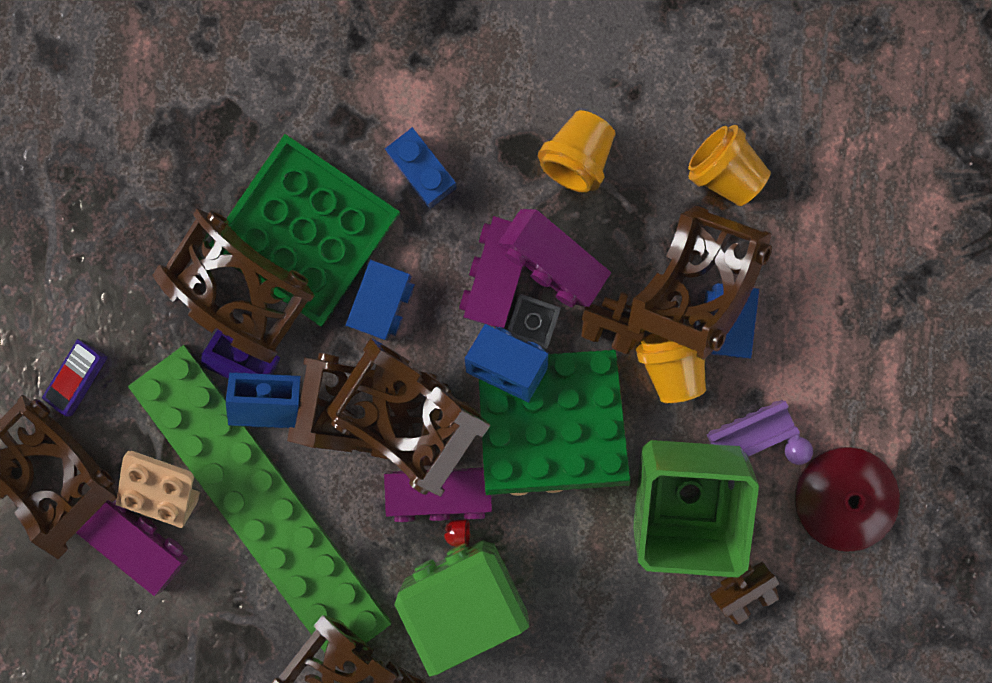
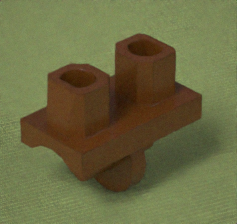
M624 292L620 293L618 300L605 296L601 306L591 303L589 307H585L581 320L584 321L581 337L598 342L603 329H608L616 333L611 347L619 352L629 354L636 341L641 342L645 331L639 335L627 330L632 306L626 304L628 294Z
M762 561L754 567L749 564L748 571L738 578H725L720 582L722 587L710 593L711 598L725 618L729 617L735 624L739 625L749 619L751 615L746 606L750 602L758 599L762 606H769L779 600L776 589L779 582Z

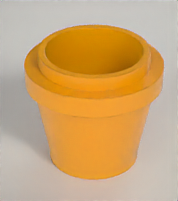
M576 111L553 139L542 145L538 152L541 168L550 178L568 189L577 192L597 190L605 177L603 170L616 136L615 130L607 121L591 112Z
M737 125L719 128L702 143L690 160L688 177L698 187L705 186L737 206H743L762 190L770 177L771 171L765 166L745 139L746 133Z
M653 333L641 340V344L636 348L638 361L644 363L661 402H684L697 398L706 392L705 359L698 358L696 356L697 351Z

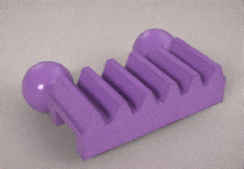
M784 400L775 401L770 406L762 407L757 412L748 413L746 417L735 419L734 422L724 424L721 428L711 430L706 434L710 444L740 446L748 457L784 440H787L785 455L791 463L803 465L809 462L813 455L811 443L807 439L800 437L798 427L794 425L787 410L788 405ZM729 480L728 487L732 490L735 483L734 480Z

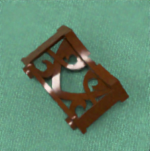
M695 206L681 213L674 239L666 255L671 262L663 275L656 273L645 289L633 298L627 330L639 335L645 330L697 351L696 356L703 360L713 351H719L724 344L727 333L747 302L762 265H766L770 259L772 246L769 245L772 233L762 232L709 213L708 209L700 206ZM705 225L722 231L717 241L704 229ZM732 235L750 241L746 256L742 259L736 258L737 252L741 249L739 243L732 244L725 254L723 252ZM700 255L702 263L698 265L691 264L694 256ZM716 264L722 278L724 294L710 302L690 307V295L687 288L682 284L684 278L701 276ZM733 274H739L736 281ZM675 295L682 296V301L679 308L677 300L671 302ZM685 319H689L691 327L683 324ZM705 324L702 331L696 329L698 325Z
M197 208L193 214L196 220L166 266L159 264L152 276L173 302L180 300L191 309L188 316L211 333L217 328L225 336L228 335L234 339L230 345L270 364L278 353L276 347L308 301L311 302L315 296L307 285L309 281L299 272L294 270L288 272L255 251L229 227V221L220 213L213 210L207 213ZM209 235L215 242L212 248L209 246L208 240L206 241ZM201 247H202V254H203V256L205 257V259L202 258V256H201V254H200V252H199V250H200ZM225 249H226V250H227L229 253H231V254H223V253H224V251H225ZM220 267L241 268L249 288L251 302L234 301L221 308L215 304L217 295L216 282L210 269ZM259 274L267 280L262 283ZM205 282L206 292L204 294L197 288L198 283ZM275 287H281L294 294L283 312L267 308V303L274 304L285 299L279 298L274 294ZM235 309L252 312V314L247 312L242 314L244 317L243 322L234 318L233 315ZM267 317L278 318L268 334H265Z
M370 338L363 349L365 351L364 355L332 404L329 403L326 408L328 415L332 419L331 425L343 434L349 435L350 432L380 451L408 476L410 486L424 495L432 492L441 497L445 491L442 487L475 436L483 437L490 424L467 402L455 399L450 394L452 390L429 373H426L424 378H422V374L416 368H411L408 365L410 363L408 359ZM376 364L372 387L361 385L372 366ZM399 381L405 383L407 390L404 395L396 396L388 393V389L398 391L397 383ZM357 390L372 395L373 402L360 401L354 404L365 409V416L361 419L345 410ZM423 394L427 397L423 406V420L430 434L416 438H398L391 420L388 402L408 403L416 400ZM436 409H441L443 412L442 419L435 421L441 427L440 429L436 427L433 420V413ZM377 423L381 434L371 428V426ZM434 445H437L441 451L438 457L433 447ZM415 450L413 458L405 452ZM427 456L430 458L431 463H433L428 471L423 464Z
M319 353L318 359L304 357L303 364L307 365L296 424L295 427H289L287 441L311 448L351 453L353 450L371 453V456L388 459L380 451L350 432L349 435H346L336 430L331 425L332 419L326 411L329 403L332 404L348 378L345 373H352L356 366L339 363L340 356ZM370 369L361 385L372 387L375 369ZM418 371L422 374L421 377L424 378L427 372ZM323 372L336 375L338 380L337 384L333 387L324 384L326 391L334 396L330 401L318 398ZM429 373L431 376L437 379L436 374ZM405 383L401 385L397 393L388 389V393L396 396L404 395L407 390ZM357 390L353 396H355L356 394H358V393H360V392H362V391H358V390ZM421 401L408 403L388 402L395 416H391L392 423L399 424L400 429L394 428L398 438H415L412 423H422L420 437L430 434L425 427L423 416H409L406 410L417 408ZM318 404L324 407L313 426ZM436 409L433 413L436 427L438 425L435 421L439 420L441 409ZM377 423L371 427L381 434ZM415 450L405 452L413 458ZM428 456L423 462L424 466H432L433 464Z
M21 395L17 399V403L0 419V439L7 446V448L0 450V498L4 499L8 495L14 502V505L18 508L14 514L25 528L30 542L56 559H59L68 550L66 542L107 500L114 502L118 496L112 486L115 480L108 472L96 464L83 447L63 427L49 416L51 412L44 403L38 399L31 401L24 395ZM22 416H25L34 424L35 432L29 435L25 428L19 427L17 433L20 441L23 443L19 445L12 438L8 430ZM50 437L56 444H48L46 442ZM45 455L62 458L64 478L61 494L55 491H39L31 494L28 491L34 479L33 465L28 456ZM22 467V476L19 479L12 476L13 468ZM87 484L91 489L84 495L82 489ZM47 498L58 503L57 506L49 504L47 512L43 508V503ZM73 498L80 499L75 505L72 503Z
M324 615L314 625L316 630L282 674L271 682L294 683L303 669L309 665L322 673L321 678L314 674L306 675L305 682L334 683V680L339 683H358L369 675L374 678L373 683H426L419 675L408 672L391 661L386 666L383 661L380 660L378 662L371 657L374 649L361 640L342 621ZM328 640L322 662L315 658L314 655L324 642ZM347 661H351L356 665L353 673H343L335 669L337 666L340 670L345 671L343 665Z

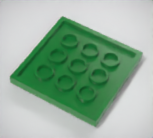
M284 134L226 219L229 221V227L259 254L288 272L290 270L297 271L309 281L307 285L315 296L311 302L308 301L300 313L323 327L400 215V211ZM214 239L209 243L211 248L214 246ZM225 249V251H224L223 254H231V253H229V252ZM234 267L235 269L243 273L241 268ZM259 274L262 283L265 282L267 279ZM275 287L274 294L279 298H285L283 301L287 304L294 295L281 287Z
M616 350L548 354V369L529 403L478 379L480 413L490 424V427L482 437L485 495L629 486L630 475Z

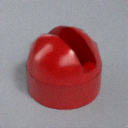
M457 519L450 521L445 527L447 533L444 534V539L453 547L466 544L468 548L470 543L469 520Z

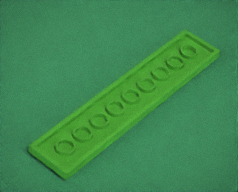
M187 345L181 346L128 386L311 635L316 630L314 625L322 615L342 621L365 643L391 625L392 622L249 428L247 426L228 425L226 397ZM328 640L321 646L324 653L329 642Z

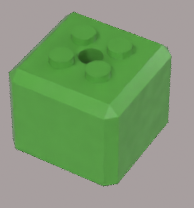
M650 440L641 447L633 530L638 563L646 571L736 578L748 571L759 484L748 455L740 446ZM729 480H734L735 483L732 490L728 487ZM689 484L699 488L698 494L692 498H685L680 494L681 489Z
M481 540L468 548L466 544L459 545L446 553L445 559L435 563L434 559H431L414 568L415 572L406 577L402 583L394 605L429 677L438 675L521 634L529 628L527 609L494 543Z

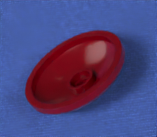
M853 447L830 449L812 459L799 476L794 497L797 516L806 532L820 544L834 550L846 552L866 549L883 539L893 527L900 506L898 484L890 468L876 455ZM856 495L859 499L858 505L851 508L848 500L851 496Z

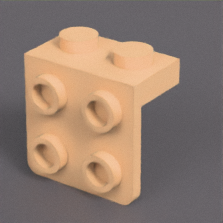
M128 451L122 461L116 505L183 528L198 503L200 492L192 489L194 481L192 472L134 451Z

